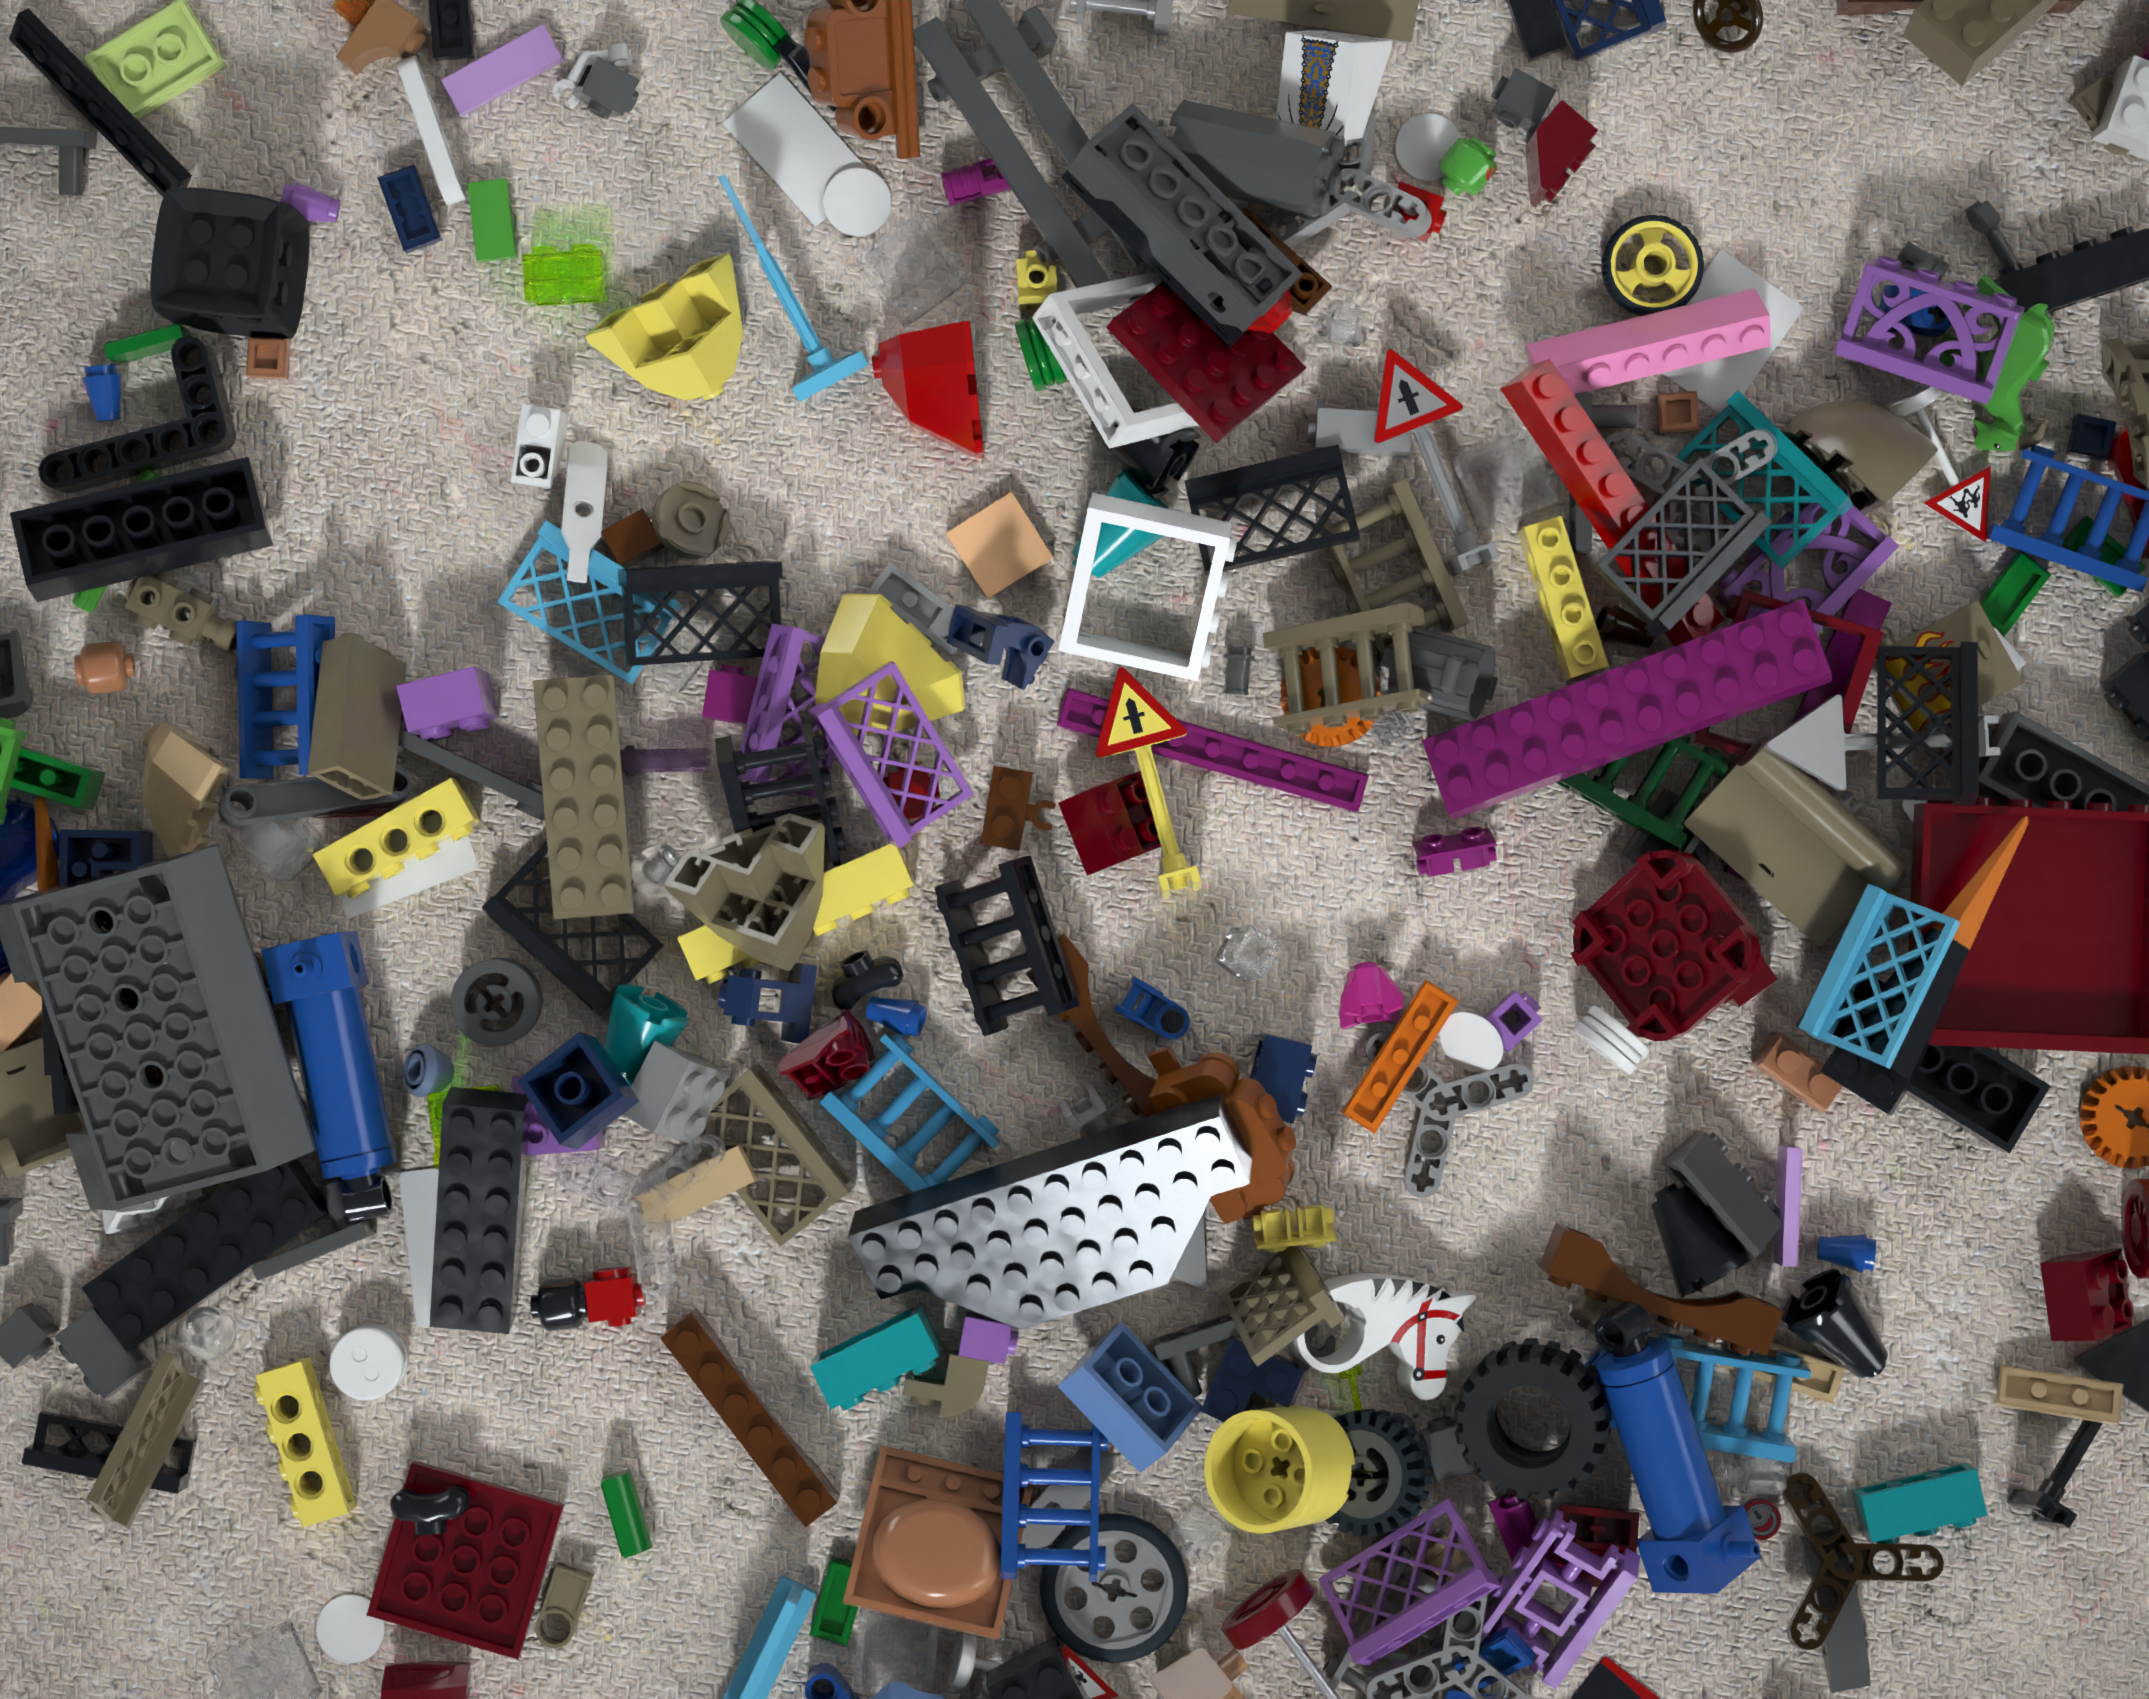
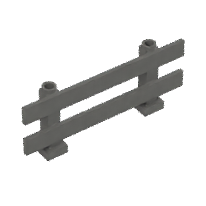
M998 0L963 1V7L988 43L966 57L962 55L938 17L914 29V41L936 73L935 77L927 82L931 95L937 102L943 100L946 102L953 99L1044 238L1042 243L1035 246L1036 254L1041 263L1046 267L1060 263L1076 288L1108 282L1110 279L1087 245L1109 232H1112L1134 267L1143 263L1144 260L1094 210L1073 222L1070 220L981 84V81L1005 69L1068 167L1070 166L1082 147L1090 139L1038 62L1040 58L1052 52L1058 36L1039 7L1035 5L1025 11L1016 28Z

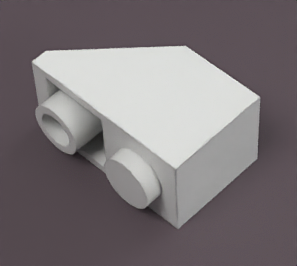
M521 405L511 483L551 489L563 456L568 416L561 409Z

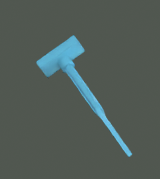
M726 175L718 176L723 189L759 254L762 269L810 355L807 357V360L814 372L807 375L792 388L798 401L801 402L869 365L862 351L834 360L828 347L823 348L775 258L765 249L762 240Z

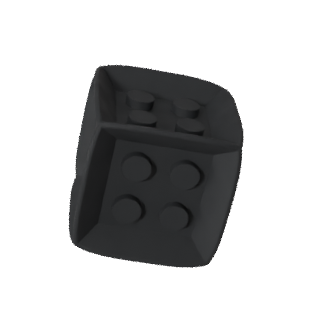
M192 187L167 189L159 209L152 256L150 290L154 310L172 323L186 325L199 330L246 337L293 338L301 318L308 270L309 232L307 220L290 204L262 196Z

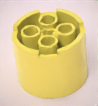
M1299 1404L1290 1407L1279 1406L1244 1411L1222 1423L1213 1434L1207 1447L1204 1476L1206 1487L1214 1506L1228 1522L1241 1530L1264 1534L1319 1523L1333 1516L1343 1506L1349 1496L1347 1491L1351 1481L1352 1465H1355V1458L1347 1434L1331 1415Z

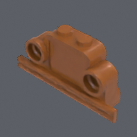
M828 0L831 6L814 9L808 16L807 29L805 31V44L809 50L810 64L807 81L813 98L819 104L837 107L835 120L843 133L857 136L864 140H877L885 135L896 134L897 158L920 157L912 0Z
M1169 1046L1149 1053L1148 1059L1159 1075L1149 1095V1099L1157 1113L1222 1092L1252 1158L1250 1184L1212 1195L1210 1198V1202L1222 1222L1227 1224L1242 1217L1244 1220L1253 1218V1215H1260V1211H1265L1264 1207L1279 1202L1283 1198L1286 1188L1292 1181L1295 1173V1164L1291 1156L1296 1147V1138L1292 1129L1286 1126L1280 1117L1274 1098L1266 1093L1264 1087L1258 1081L1251 1078L1239 1080V1067L1226 1054L1210 1052L1203 1055L1198 1063L1182 1068Z

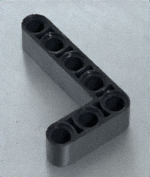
M192 336L182 337L173 344L171 359L187 415L186 418L52 453L40 462L38 470L41 481L46 486L57 491L74 493L140 475L143 471H156L229 450L235 443L236 429L213 349ZM195 348H200V361L193 366H188L186 361L188 353ZM204 386H210L211 396L209 400L203 404H198L196 399L197 392ZM219 423L221 426L220 437L213 442H208L206 437L208 428L213 424ZM176 434H182V447L175 452H171L169 449L170 439ZM138 444H143L145 447L144 457L138 462H133L131 459L132 449ZM105 454L107 457L106 467L102 471L95 473L93 469L95 458ZM67 464L69 468L68 477L65 481L58 483L55 477L56 471L61 465Z

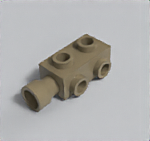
M157 573L154 577L136 578L128 586L125 595L127 602L124 608L136 613L134 621L153 630H156L158 624L171 630L168 637L189 647L193 640L204 644L206 638L214 641L216 647L232 653L237 648L236 621L231 618L224 620L217 617L220 609L211 605L214 597L193 587L189 594L176 588L178 580L164 573ZM153 591L155 593V601L147 605L146 603ZM185 608H189L191 612L190 618L182 622L180 617L183 616Z

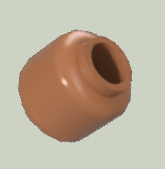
M119 642L85 644L81 649V653L74 656L78 686H85L87 692L91 694L124 691L128 685V677H135L133 654H125L124 648Z

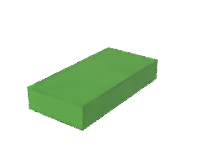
M503 178L467 183L477 262L517 258L508 180Z

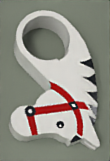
M1357 1273L1337 1276L1324 1282L1334 1300L1344 1303L1343 1305L1348 1315L1352 1314V1317L1349 1318V1333L1344 1344L1335 1353L1325 1357H1313L1310 1354L1305 1343V1333L1287 1345L1290 1352L1297 1359L1326 1373L1346 1371L1388 1345L1392 1355L1399 1359L1397 1381L1400 1387L1405 1392L1421 1400H1430L1436 1398L1445 1387L1449 1347L1456 1340L1458 1334L1464 1332L1462 1313L1476 1300V1296L1465 1291L1446 1293L1424 1282L1401 1276L1380 1273Z

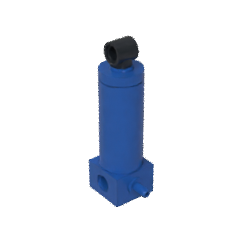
M357 931L337 932L261 949L273 1004L285 1003L319 1160L322 1161L320 1165L323 1178L342 1176V1180H345V1184L342 1186V1199L350 1222L354 1223L389 1215L393 1209L391 1192L385 1176H381L380 1172L382 1171L381 1166L398 1162L395 1146H392L394 1144L359 989V986L369 983Z
M1626 1301L1601 1317L1595 1323L1594 1331L1599 1344L1606 1351L1610 1352L1596 1363V1370L1651 1527L1647 1533L1636 1540V1544L1653 1592L1717 1594L1761 1557L1760 1547L1755 1541L1744 1505H1723L1669 1343L1664 1340L1646 1341L1645 1336L1650 1332L1651 1328L1650 1318L1641 1305L1632 1301Z

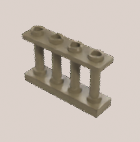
M1407 478L1393 483L1388 489L1391 495L1386 497L1385 502L1357 513L1355 517L1358 530L1392 515L1394 518L1401 517L1406 529L1405 532H1402V537L1350 560L1347 559L1341 545L1329 547L1335 561L1330 564L1331 571L1337 584H1345L1351 597L1345 600L1350 614L1373 610L1423 587L1426 590L1432 588L1438 603L1433 604L1434 609L1424 613L1425 624L1415 627L1427 629L1440 623L1441 626L1447 624L1450 632L1467 625L1469 623L1468 617ZM1328 518L1322 527L1333 534L1350 530L1347 519L1332 524L1330 518ZM1409 551L1410 554L1416 552L1422 567L1417 569L1418 573L1363 596L1355 574ZM1388 632L1376 634L1375 640L1371 641L1373 656L1376 655L1379 663L1382 662L1386 646L1393 644L1392 635H1388Z
M1406 602L1263 633L1264 649L1278 653L1279 657L1284 659L1290 714L1273 717L1274 726L1287 730L1289 735H1300L1311 732V726L1323 724L1326 728L1342 727L1347 725V719L1360 717V720L1363 721L1377 720L1383 718L1386 711L1397 709V713H1413L1420 711L1422 704L1432 703L1431 693L1421 689H1414L1408 633L1412 632L1411 627L1425 624L1423 608ZM1388 632V635H1392L1399 692L1378 696L1371 641L1375 640L1376 634ZM1351 640L1352 643H1356L1362 700L1341 704L1335 649L1339 647L1338 642ZM1315 647V650H1318L1320 653L1325 707L1305 711L1299 656L1303 655L1302 650Z

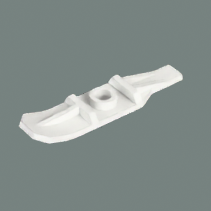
M579 440L568 447L561 534L569 548L566 581L586 583L589 553L601 537L608 452L597 443ZM577 507H584L589 511V516L581 517L576 514L575 509Z

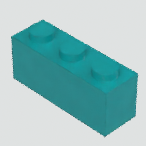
M1967 1463L1852 1489L1862 1536L1871 1543L1876 1542V1544H1895L1900 1541L1899 1536L1912 1533L1916 1537L1930 1536L1938 1533V1527L1953 1524L1955 1528L1968 1527L1977 1523L1976 1518L1988 1516L1977 1469Z

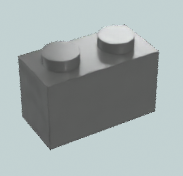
M94 1306L55 1336L60 1343L59 1350L68 1362L77 1364L85 1375L83 1380L86 1386L94 1394H100L103 1399L115 1394L152 1364L139 1347L126 1353Z

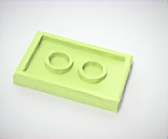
M187 0L172 2L83 57L92 74L137 120L227 66Z

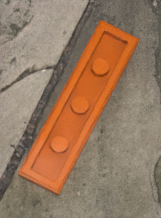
M1424 979L1342 1108L1341 1113L1375 1134L1459 1000Z

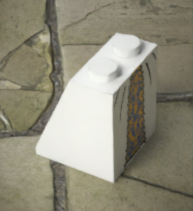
M1326 29L1286 32L1276 120L1333 131L1336 136L1345 138V146L1347 140L1362 138L1392 49L1393 40Z

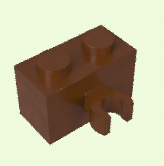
M998 766L993 767L981 845L1020 851L1025 821H1031L1040 830L1052 829V824L1043 823L1039 820L1038 813L1043 808L1055 809L1056 804L1048 800L1039 801L1035 805L1028 804L1033 772Z

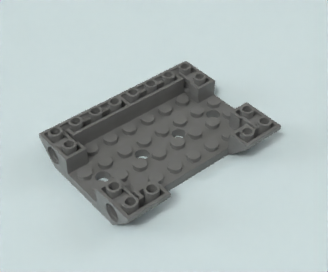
M219 844L146 863L127 872L71 887L65 885L0 903V939L15 983L38 981L86 1128L74 1130L65 1135L90 1209L114 1211L265 1172L317 1149ZM98 910L106 911L111 915L113 927L110 931H104L97 926L95 914ZM122 988H130L136 992L138 996L136 1008H129L122 1003L120 999ZM147 1065H155L161 1069L164 1076L162 1084H153L146 1078L145 1069ZM178 1141L187 1147V1160L182 1161L173 1157L170 1152L171 1142Z

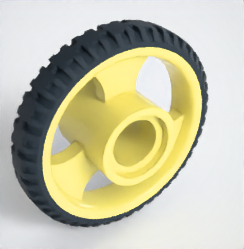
M1662 215L1640 216L1622 225L1609 239L1604 249L1601 263L1602 278L1609 295L1620 307L1638 316L1686 305L1696 294L1704 273L1703 253L1698 240L1685 225L1683 226L1682 223L1675 219ZM1636 233L1642 240L1643 248L1633 258L1629 271H1617L1616 258L1622 244ZM1665 233L1672 235L1682 244L1688 256L1689 269L1679 270L1675 268L1676 259L1674 253L1668 246L1661 244ZM1644 259H1656L1661 265V274L1653 275L1648 273L1644 268ZM1665 283L1674 292L1673 298L1657 303L1644 302L1632 297L1636 286L1643 289H1655Z

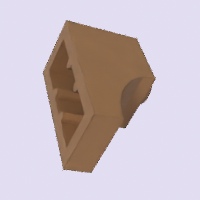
M376 0L336 55V58L345 68L358 75L364 67L378 59L399 57L403 60L408 58L410 54L415 55L422 48L426 40L424 34L427 32V29L420 19L393 0Z

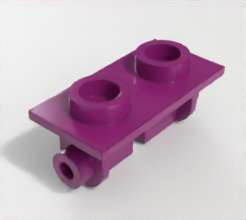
M1469 827L1463 829L1459 834L1449 836L1432 834L1425 836L1422 841L1412 842L1418 860H1416L1418 874H1426L1427 878L1453 873V859L1455 858L1460 859L1462 871L1490 866V862L1497 860L1494 847L1497 844L1489 828Z
M1516 1490L1488 1502L1511 1562H1513L1515 1555L1522 1546L1526 1548L1530 1546L1533 1541V1531L1538 1524L1529 1501L1518 1499ZM1548 1550L1543 1556L1547 1559H1549Z

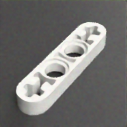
M414 55L397 61V68L443 199L447 206L466 200L462 181L419 60Z

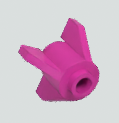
M1363 962L1356 964L1354 970L1347 973V982L1340 998V1027L1348 1029L1359 1025L1360 1022L1372 1023L1378 1021L1396 1024L1401 1017L1400 1009L1404 1008L1402 992L1388 975L1386 969L1378 967L1375 962Z

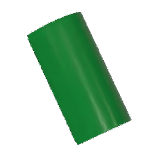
M631 1470L603 1476L600 1485L621 1557L627 1558L649 1550L653 1545Z

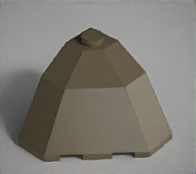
M788 813L775 818L776 824L755 832H753L752 828L730 835L722 839L723 844L701 852L700 848H696L684 853L663 884L665 889L717 936L756 960L791 971L811 938L823 897L824 825Z

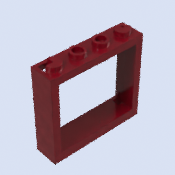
M1742 588L1739 596L1732 595L1725 617L1732 619L1731 626L1746 620L1751 604L1775 610L1791 603ZM1807 608L1812 623L1861 637L1841 694L1844 732L1850 734L1884 632ZM1710 726L1695 731L1693 736L1694 742L1739 756H1743L1753 745L1710 732Z

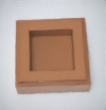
M248 337L246 376L249 378L288 380L290 340L286 338Z
M1697 391L1656 395L1658 435L1690 433L1700 430Z

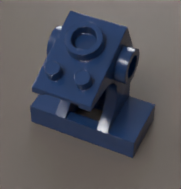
M955 604L946 642L987 664L1000 665L1005 648L1006 660L1001 679L1017 686L1021 690H1025L1028 684L1034 682L1035 672L1047 658L1048 651L1055 641L1039 627L1019 617L980 612L969 606Z
M795 963L791 971H789L788 981L761 979L762 971L738 968L737 975H728V979H724L721 982L718 1006L724 1008L723 1015L732 1016L731 1024L755 1026V1019L783 1022L781 1040L800 1044L809 1036L817 966ZM761 988L781 990L779 1012L758 1010Z

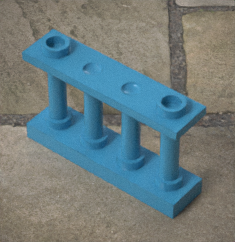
M888 1033L881 1037L880 1041L888 1049L847 1092L842 1090L838 1095L835 1091L831 1090L820 1102L832 1116L912 1192L946 1182L984 1141L994 1149L1000 1143V1140L995 1136L1000 1130L987 1117L982 1115L977 1119L910 1055L914 1048L898 1033L893 1038ZM900 1059L916 1074V1077L876 1119L871 1117L866 1121L856 1112L860 1107L858 1102ZM929 1086L945 1103L904 1146L899 1145L895 1149L885 1139L888 1135L886 1130ZM957 1113L974 1130L932 1174L928 1172L923 1176L913 1166L917 1161L915 1159L916 1155Z
M1660 1333L1659 1338L1647 1336V1341L1664 1340L1669 1343L1674 1361L1676 1358L1699 1361L1690 1408L1704 1449L1794 1463L1797 1448L1790 1437L1786 1436L1787 1434L1783 1431L1793 1376L1810 1379L1811 1370L1804 1361H1801L1800 1356L1789 1352H1777L1776 1356L1752 1353L1750 1357L1727 1348L1683 1342V1337L1671 1333ZM1715 1364L1738 1367L1729 1419L1724 1422L1723 1426L1708 1424V1420L1705 1419ZM1754 1370L1777 1374L1768 1426L1763 1428L1762 1432L1747 1430L1748 1427L1744 1425Z

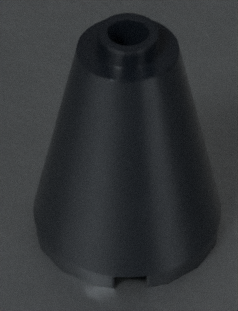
M1129 404L1134 413L1145 411L1142 408ZM1092 421L1091 430L1108 448L1100 432L1098 431L1097 427ZM1187 428L1110 448L1109 451L1149 496L1158 499L1170 491L1165 485L1172 477L1179 481L1185 474L1199 449L1200 444L1194 441V439L1201 437L1195 430Z
M1673 1183L1654 1194L1657 1201L1651 1204L1675 1286L1681 1298L1727 1276L1734 1268L1739 1269L1751 1261L1743 1248L1686 1186L1678 1189L1676 1184Z
M1830 1269L1820 1272L1802 1285L1806 1291L1798 1299L1792 1294L1783 1308L1782 1321L1786 1324L1787 1328L1858 1378H1872L1880 1374L1886 1366L1888 1352L1850 1278L1844 1272L1841 1274L1838 1269Z

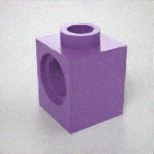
M966 1312L958 1356L1005 1364L1007 1354L1015 1355L1019 1332L1012 1331V1326L985 1315Z

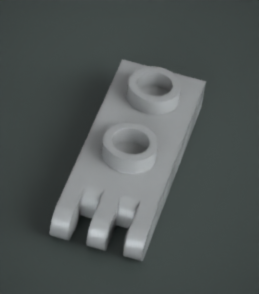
M890 561L870 587L867 594H882L893 605L891 609L906 623L911 622L925 637L953 656L957 649L948 644L945 639L949 633L955 608Z

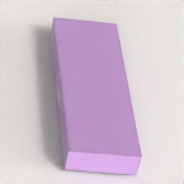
M541 24L441 79V82L457 111L463 117L562 63L564 60L545 25Z
M1778 1145L1775 1204L1780 1211L1775 1215L1783 1224L1774 1235L1773 1262L1784 1267H1796L1798 1265L1802 1150L1793 1145Z

